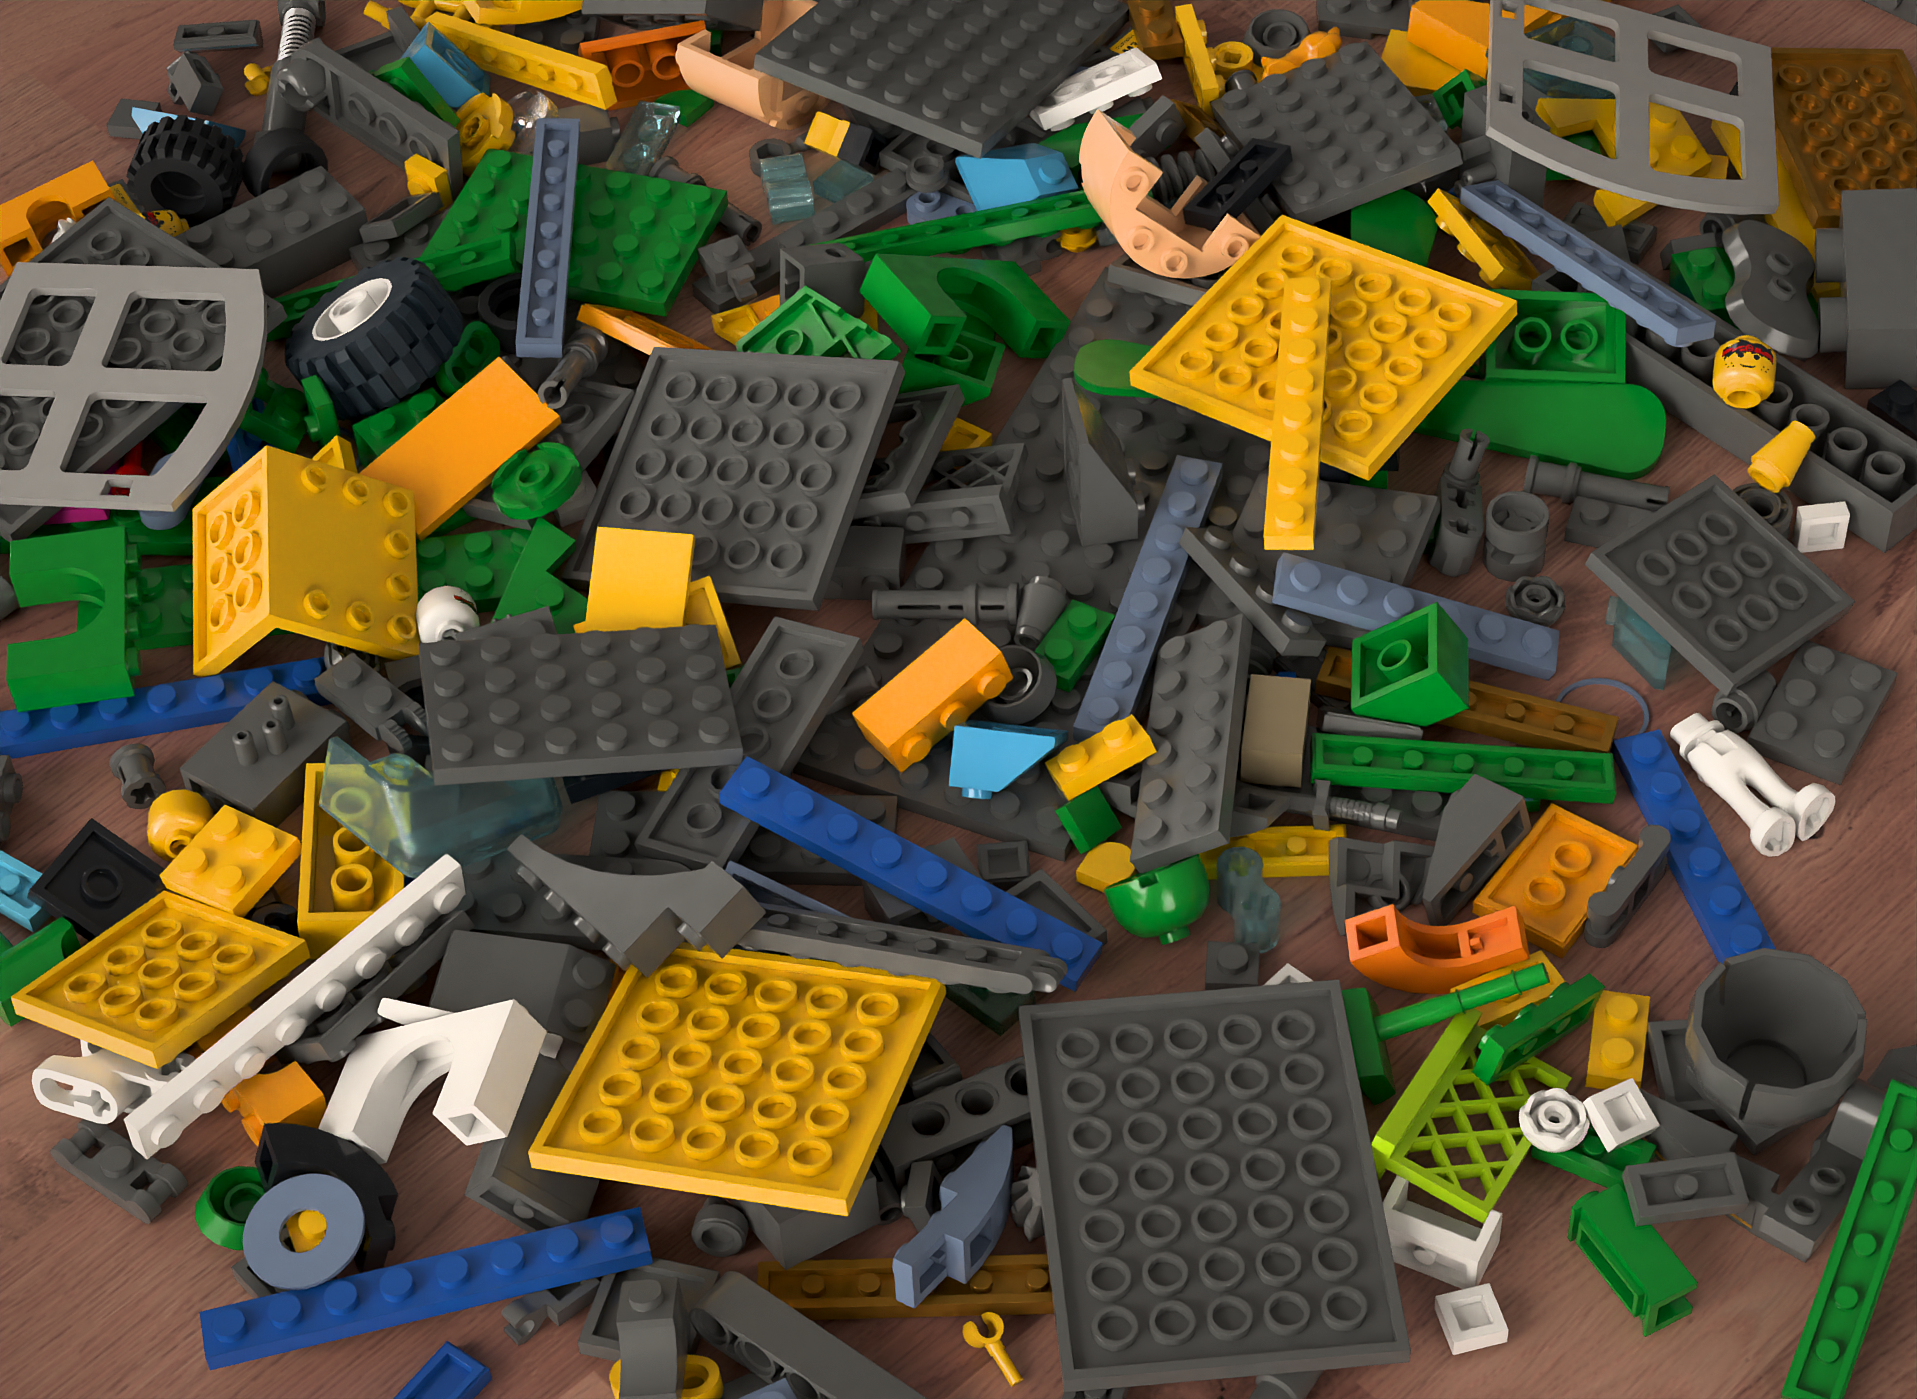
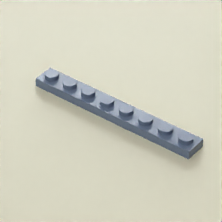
M537 118L515 343L516 357H563L581 136L580 119Z
M1490 181L1461 188L1460 204L1474 212L1479 219L1489 222L1501 230L1503 235L1513 238L1528 248L1530 253L1539 255L1554 265L1557 271L1566 273L1581 283L1584 289L1593 291L1608 301L1611 307L1620 309L1635 319L1638 325L1649 328L1664 338L1667 344L1675 347H1688L1693 342L1714 337L1716 320L1501 181Z
M1177 455L1073 725V740L1082 742L1102 731L1111 722L1122 720L1131 714L1134 716L1156 658L1159 644H1161L1192 560V557L1179 544V541L1186 527L1204 528L1222 479L1223 463Z

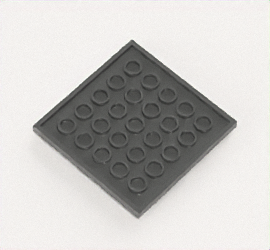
M653 347L576 540V550L570 555L562 575V580L572 589L589 590L597 527L693 534L695 537V547L690 582L710 575L720 602L819 611L905 375V370L900 361Z

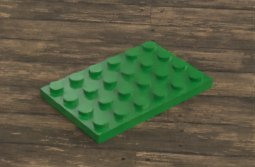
M488 149L420 257L510 231L516 243V272L510 274L522 273L533 156ZM578 164L567 298L666 317L698 260L697 249L706 246L729 204L727 190ZM489 279L482 281V283L490 284L495 280Z

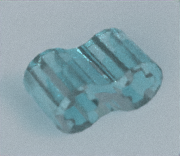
M802 153L759 159L762 187L772 225L805 220L814 215L812 190Z
M1241 846L1225 850L1218 857L1216 863L1217 903L1234 919L1233 935L1235 942L1260 943L1259 953H1265L1273 949L1278 944L1280 938V897L1263 881V862L1257 852Z

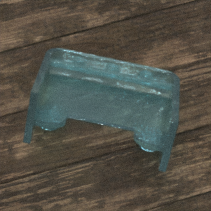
M338 736L329 739L319 806L406 876L417 878L446 853L457 861L462 868L507 851V848L520 834L533 841L555 832L560 826L563 805L554 777L434 786L432 770L427 771L405 754L394 753L369 762Z

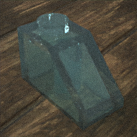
M1610 596L1605 624L1614 626L1612 646L1654 689L1664 690L1672 645L1620 597Z

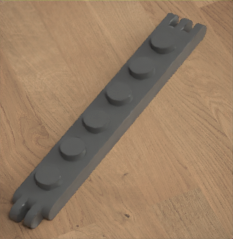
M761 902L758 903L766 913L736 944L741 945L746 950L757 951L765 949L788 953L797 959L817 958L838 962V964L844 967L863 966L886 970L895 976L915 975L933 978L947 985L961 983L985 987L994 993L1013 992L1028 994L1032 990L1050 993L1057 988L1068 972V967L1063 960L1050 957L1046 951Z

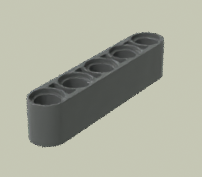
M725 1272L689 1312V1319L693 1328L703 1339L768 1384L786 1378L797 1399H927L738 1272Z

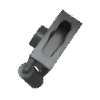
M187 50L166 67L167 75L171 80L167 92L174 104L183 105L185 103L189 112L212 116L224 89L220 83V77L217 73H214L205 57L198 56L196 52Z

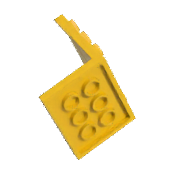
M266 445L192 508L193 675L199 677L217 675L275 628L392 660L419 655L420 639L415 617L418 605L413 490Z

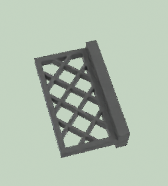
M1015 443L940 451L923 486L934 479L938 480V482L925 490H920L912 508L900 513L882 512L855 516L850 526L903 527L905 531V544L1011 534L1015 523L1011 506L1029 454L1026 444ZM887 457L874 459L868 476H876L866 481L865 486L873 485L877 478L887 473L888 469L885 465ZM1009 461L995 470L991 468L999 462ZM964 466L952 474L947 473V471L954 467ZM979 474L983 476L968 486L963 484Z

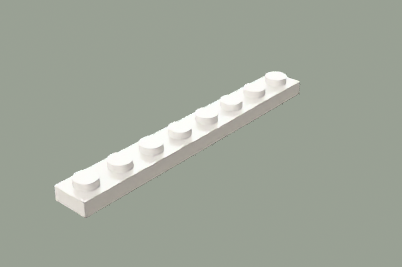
M446 853L125 1117L124 1121L133 1147L142 1156L149 1159L159 1149L172 1145L180 1137L183 1129L201 1114L214 1110L221 1103L225 1094L243 1079H249L256 1075L263 1067L265 1061L284 1045H290L297 1041L308 1025L324 1012L335 1009L342 1002L345 995L362 980L376 975L386 960L403 946L413 944L421 936L423 930L440 915L448 914L454 910L462 897L466 895L461 865Z

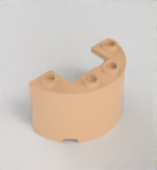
M763 0L760 31H755L754 39L721 57L710 53L711 32L705 29L678 43L675 59L677 64H679L683 79L695 92L775 128L792 130L805 125L814 118L817 111L821 112L831 99L753 68L755 54L818 4V2L813 0Z
M1097 109L1086 128L1079 154L1083 180L1081 184L1093 208L1133 261L1141 267L1161 276L1181 279L1203 277L1232 266L1260 238L1261 235L1243 212L1237 218L1227 213L1214 231L1185 224L1183 208L1209 183L1196 175L1171 209L1148 196L1147 193L1163 174L1162 170L1130 148L1136 137L1129 129Z

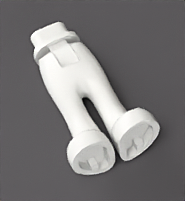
M1695 713L1676 724L1670 732V737L1680 745L1679 754L1682 758L1691 764L1692 769L1698 774V779L1705 783L1706 786L1712 788L1747 824L1751 830L1750 839L1753 846L1763 855L1768 857L1779 856L1788 851L1793 845L1795 835L1801 841L1809 839L1826 822L1834 809L1835 796L1825 786L1812 783L1802 788L1799 792L1794 790L1775 773L1765 759L1748 742L1734 732L1724 730L1723 724L1718 720L1708 721L1700 713ZM1746 785L1756 789L1773 808H1769L1759 800Z

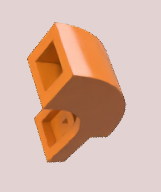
M1394 904L1345 920L1349 957L1353 966L1369 979L1400 991L1419 994H1449L1450 989L1482 976L1487 972L1530 959L1523 917L1516 906L1464 923L1448 926H1430L1414 922L1403 916Z

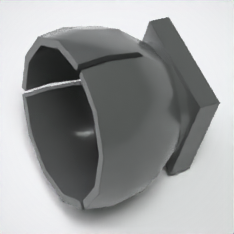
M1761 948L1726 958L1724 963L1720 962L1700 984L1690 1001L1685 1037L1686 1058L1689 1065L1686 1066L1684 1078L1704 1100H1707L1715 1108L1716 1114L1733 1133L1738 1135L1741 1142L1755 1156L1809 1121L1826 1116L1840 1102V1099L1863 1070L1867 1035L1866 1012L1848 981L1810 955Z

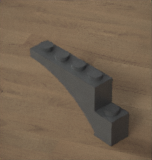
M522 834L507 848L521 863L515 872L536 892L543 886L549 889L543 897L560 914L566 918L573 911L578 917L572 923L591 942L596 944L602 937L608 942L602 950L621 969L625 971L632 964L647 978L684 939L698 951L707 945L723 959L766 913L744 886L713 860L705 868L663 875H622L595 871L566 862L542 850Z

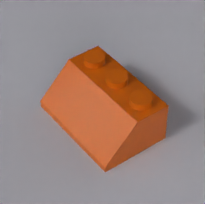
M704 20L583 42L579 45L578 56L607 65L612 76V85L617 98V102L609 107L608 111L654 103L657 98L667 93L678 90H692L683 79L679 64H677L675 59L678 43L704 29L706 30Z

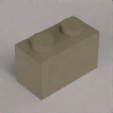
M1251 674L1249 694H1245L1242 721L1244 732H1241L1238 762H1241V782L1301 788L1310 715L1311 679Z

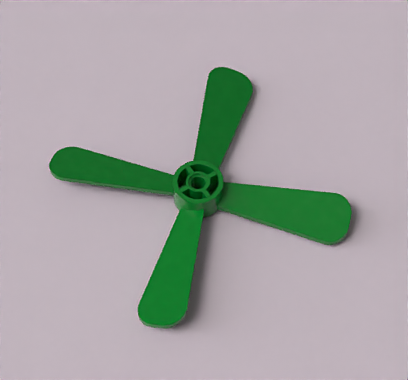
M1399 189L1350 209V240L1427 267L1436 239L1438 224L1435 222L1436 216L1433 210L1424 200L1411 192ZM1104 339L1090 342L1079 349L1074 363V378L1084 389L1101 395L1163 399L1133 387L1130 383L1129 371L1154 346L1115 339ZM1458 380L1413 432L1459 442L1462 430L1473 429L1471 441H1474L1478 430L1489 437L1490 442L1486 448L1488 450L1530 459V455L1538 456L1539 461L1568 466L1570 462L1578 463L1577 466H1581V471L1634 480L1652 471L1660 460L1665 438L1666 414L1661 401L1654 393L1634 384ZM1377 471L1369 481L1351 474L1349 484L1387 489V471Z

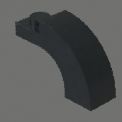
M264 1123L254 1162L265 1193L289 1178L304 1174H325L343 1181L355 1192L365 1214L363 1240L354 1256L358 1272L360 1274L384 1268L388 1251H392L395 1246V1227L391 1218L398 1197V1192L384 1169L362 1149L332 1133L297 1124Z

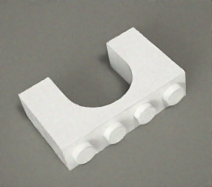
M513 999L358 1036L355 1039L357 1044L347 1058L318 1129L332 1133L356 1145L370 1155L378 1164L387 1163L403 1120L415 1099L434 1080L449 1072L434 1108L433 1115L466 1146L508 1137L547 1031L529 1014L525 1007Z

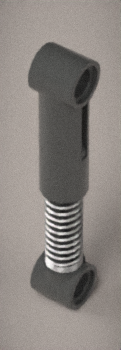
M278 0V14L282 27L278 58L271 68L262 130L256 132L254 144L269 131L282 127L296 128L304 133L307 111L299 112L286 103L278 91L279 80L276 78V75L282 67L291 61L294 51L313 40L316 27L325 26V0ZM301 152L286 157L277 165L272 173L296 172L301 161Z

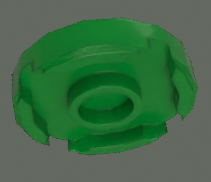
M544 442L537 444L539 450L528 454L527 450L524 449L505 461L494 475L491 488L494 491L492 497L500 512L510 519L528 520L541 517L559 508L571 498L581 483L583 473L580 462L571 448L563 443Z

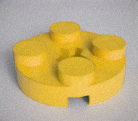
M480 93L470 98L455 113L461 120L456 129L460 134L463 173L471 177L488 149L507 151L513 144L515 139V132L511 130L513 110L509 103L497 94L492 93V97H489L485 93Z

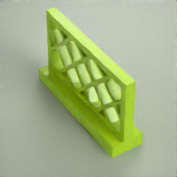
M1473 1008L1467 1010L1466 1014L1462 1012L1454 1016L1375 1135L1371 1146L1379 1180H1381L1386 1170H1389L1484 1224L1490 1211L1498 1202L1532 1146L1524 1136L1521 1127L1508 1128L1501 1112L1520 1110L1527 1103L1531 1095H1529L1522 1079L1534 1078L1552 1089L1560 1088L1566 1091L1572 1077L1533 1056L1496 1080H1508L1515 1096L1495 1098L1490 1086H1487L1472 1072L1478 1060L1474 1052L1480 1040L1487 1032V1030L1477 1025L1482 1012ZM1474 1083L1480 1099L1460 1101L1453 1085ZM1487 1113L1494 1130L1473 1131L1466 1115ZM1453 1117L1459 1133L1438 1135L1431 1118ZM1501 1144L1508 1160L1487 1162L1480 1145ZM1466 1147L1473 1164L1452 1166L1445 1149ZM1430 1150L1437 1167L1424 1168L1409 1160L1406 1156L1409 1152ZM1479 1178L1487 1196L1483 1201L1462 1190L1458 1180Z

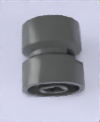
M1509 491L1499 494L1490 501L1486 512L1483 564L1487 571L1496 578L1516 582L1522 576L1535 577L1541 572L1545 562L1546 538L1549 525V509L1543 500L1527 492Z

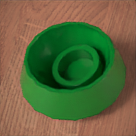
M236 1166L223 1170L211 1179L196 1202L195 1220L201 1232L215 1244L232 1250H243V1231L246 1220L255 1204L265 1194L257 1168Z

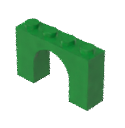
M876 253L859 290L863 297L914 354L950 355L967 319V316L962 311L988 324L1020 358H1048L1055 345L1062 341L1071 323L1015 261Z
M125 525L10 541L9 575L20 608L73 600L88 601L102 606V610L91 623L72 634L56 638L7 644L6 681L17 712L135 696V676L142 675L141 655L138 646L135 647V641L142 640L141 620L139 613L135 612V606L142 605V592L139 579L135 577V572L142 571V560L138 544H130Z

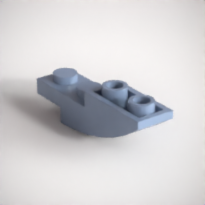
M1003 1124L988 1140L982 1141L975 1148L973 1154L955 1172H950L944 1178L939 1190L942 1210L935 1212L928 1221V1224L909 1243L903 1244L893 1258L892 1271L895 1277L896 1301L915 1309L947 1276L966 1284L983 1265L996 1246L1012 1207L1010 1193L1012 1183H1014V1156L1011 1127Z

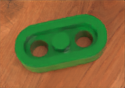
M474 321L464 326L463 332H461V340L458 346L453 347L452 356L447 362H443L439 366V371L434 375L438 387L448 397H451L492 363L493 360L499 357L500 342L487 324Z

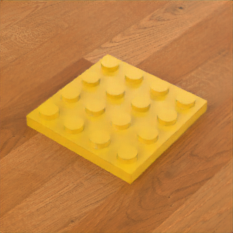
M162 891L12 995L11 1000L17 1015L159 1069L163 1065L172 1062L179 1053L201 1037L210 1034L215 1030L216 1026L239 1009L251 1004L254 998L277 981L286 978L292 970L309 959L310 954L305 939L182 896Z

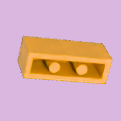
M964 618L857 708L852 715L865 739L902 773L913 763L921 761L935 744L949 732L954 731L955 725L966 722L968 716L988 699L999 695L1006 684L1013 679V675L1003 653Z

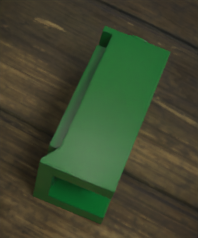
M1619 1184L1602 1192L1591 1191L1582 1196L1572 1206L1567 1238L1570 1242L1576 1239L1578 1247L1634 1318L1639 1316L1642 1320L1644 1337L1692 1313L1693 1306L1684 1295L1697 1289L1698 1282L1652 1225H1635L1628 1196Z

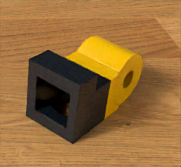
M817 111L804 144L876 176L880 168L879 152L890 144L891 140L868 127L846 120H839ZM873 142L874 152L872 156L865 161L868 151Z

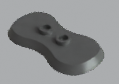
M1744 220L1729 226L1722 234V242L1735 272L1734 283L1725 297V305L1730 318L1744 334L1758 338L1763 343L1769 345L1774 351L1795 358L1813 357L1819 349L1820 326L1807 299V295L1814 286L1815 263L1811 253L1796 238L1763 222Z

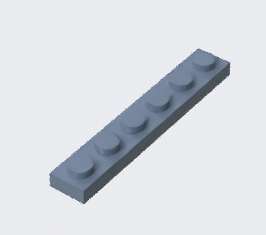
M1285 552L1277 561L1272 603L1373 631L1438 602L1468 638L1469 659L1547 681L1556 672L1559 630Z

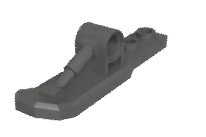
M1917 1044L1888 1050L1867 1081L1857 1078L1852 1083L1838 1107L1835 1118L1813 1142L1809 1162L1763 1214L1758 1231L1810 1258L1844 1216L1891 1079L1917 1087Z

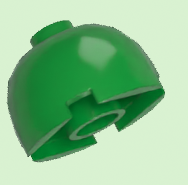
M1199 854L1144 873H1137L1103 889L1109 908L1116 921L1128 933L1140 938L1159 936L1162 945L1191 935L1188 925L1203 916L1209 904L1210 896L1207 872Z

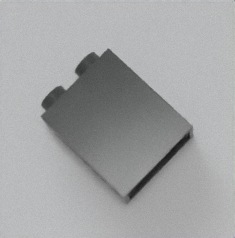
M1917 188L1842 190L1839 228H1816L1815 230L1816 283L1840 282V297H1820L1818 301V323L1820 326L1819 353L1843 352L1845 389L1888 388L1899 380H1902L1911 388H1917Z

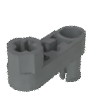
M1473 429L1461 431L1452 461L1445 464L1434 496L1439 497L1441 510L1434 525L1435 541L1428 557V562L1441 574L1451 577L1468 574L1483 534L1482 487L1479 485L1480 474L1478 469L1490 440L1486 434L1477 430L1474 441H1471Z

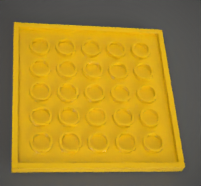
M1281 215L1129 371L1130 383L1133 387L1271 441L1285 278L1331 277L1332 295L1320 461L1369 481L1517 315V300Z
M682 942L648 978L631 964L528 1151L531 1168L848 1216L946 995V986L933 978L915 975L895 976L881 969L863 966L844 967L837 962L797 959L792 956L731 949L722 959L707 945L698 951L688 942Z

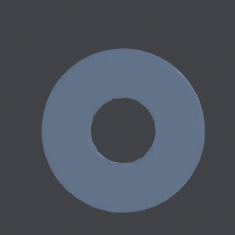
M304 1174L289 1178L266 1192L255 1204L246 1220L243 1231V1251L247 1263L261 1280L277 1288L301 1290L323 1284L338 1275L351 1262L359 1250L365 1231L363 1206L355 1192L346 1183L335 1177L325 1174ZM305 1210L317 1211L324 1215L327 1230L325 1237L319 1245L310 1251L302 1253L291 1252L284 1248L281 1242V1232L284 1224L290 1217Z

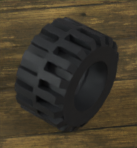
M177 115L175 120L170 116L163 117L159 123L155 121L151 123L142 134L127 171L126 177L129 179L127 182L128 191L134 193L132 199L136 205L144 207L143 212L168 209L176 212L180 219H186L190 228L200 225L232 208L243 180L242 167L244 162L242 161L243 153L241 149L234 147L235 140L230 135L224 136L221 133L222 129L215 124L209 126L205 124L204 119L196 117L195 120H190L187 115Z

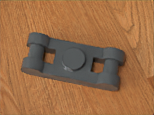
M1649 825L1644 827L1639 836V850L1626 867L1620 865L1614 870L1608 881L1606 892H1597L1590 896L1587 906L1588 919L1584 928V939L1589 945L1596 948L1609 947L1665 875L1667 868L1666 855L1670 849L1671 834L1663 826Z
M82 1119L77 1124L78 1131L69 1140L62 1138L50 1150L54 1160L63 1169L146 1224H150L162 1212L160 1205L168 1197L176 1198L188 1186L187 1179L176 1167L169 1163L163 1164L152 1156L146 1159L133 1147L131 1142L111 1130L107 1124ZM94 1145L100 1151L90 1159L84 1154ZM148 1183H151L145 1191L142 1190Z

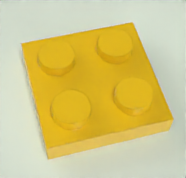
M224 805L159 876L167 889L179 895L244 918L301 854V843L296 836Z

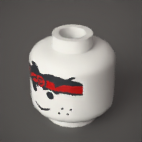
M442 586L434 588L427 592L418 602L415 617L422 643L440 640L457 641L456 633L480 627L476 603L467 592L458 587Z

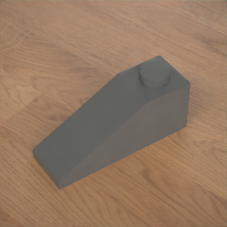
M1474 774L1461 789L1456 790L1451 795L1443 810L1422 897L1430 926H1447L1532 830L1523 796L1477 774Z

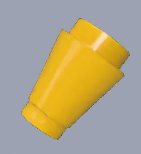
M1792 421L1788 427L1784 428L1751 456L1752 464L1747 469L1748 474L1757 484L1773 493H1778L1782 487H1789L1811 443L1815 440L1814 433L1801 422Z

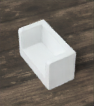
M1397 1175L1383 1201L1394 1262L1461 1289L1478 1286L1499 1244L1503 1213L1492 1209L1483 1228L1480 1229L1408 1201L1409 1181Z

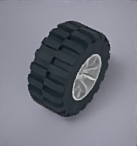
M396 257L394 261L386 259L378 262L374 267L368 266L358 271L357 275L350 279L346 278L330 293L326 292L319 298V302L313 308H309L302 315L300 323L295 324L290 331L291 337L286 340L284 355L286 367L301 386V380L313 375L320 377L333 402L337 420H359L363 415L370 417L379 413L380 409L386 406L390 408L399 403L402 397L408 393H414L421 387L420 384L427 378L431 379L439 371V366L449 360L453 354V347L458 346L461 340V332H463L462 315L425 263L406 257Z

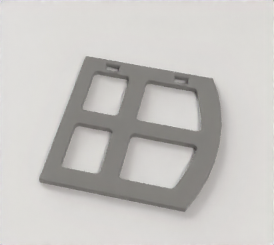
M1490 0L1486 107L1487 136L1518 154L1556 172L1630 198L1668 207L1709 213L1738 215L1775 214L1779 206L1771 47L1602 0ZM1525 5L1611 28L1615 32V62L1527 38L1524 34ZM1502 9L1515 13L1514 19L1502 17ZM1648 39L1733 62L1737 66L1738 96L1651 72L1648 68ZM1523 68H1529L1612 92L1615 95L1616 159H1611L1582 148L1526 121L1522 116ZM1500 93L1512 96V103L1499 101ZM1649 102L1736 126L1740 130L1742 180L1691 177L1658 172L1652 169L1649 157Z
M17 262L0 300V396L54 397L55 399L28 465L21 470H0V504L175 512L201 484L222 456L239 428L255 393L264 361L267 339V302L259 269ZM40 295L96 297L73 355L67 364L63 366L6 364L34 298ZM150 298L225 301V345L222 364L219 369L215 371H186L106 367L131 304L135 300ZM97 400L206 403L194 426L178 449L158 473L152 476L65 472L90 407ZM111 487L130 488L129 496L108 495Z

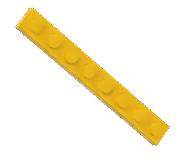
M1331 277L1285 278L1263 535L1265 550H1314L1332 295Z

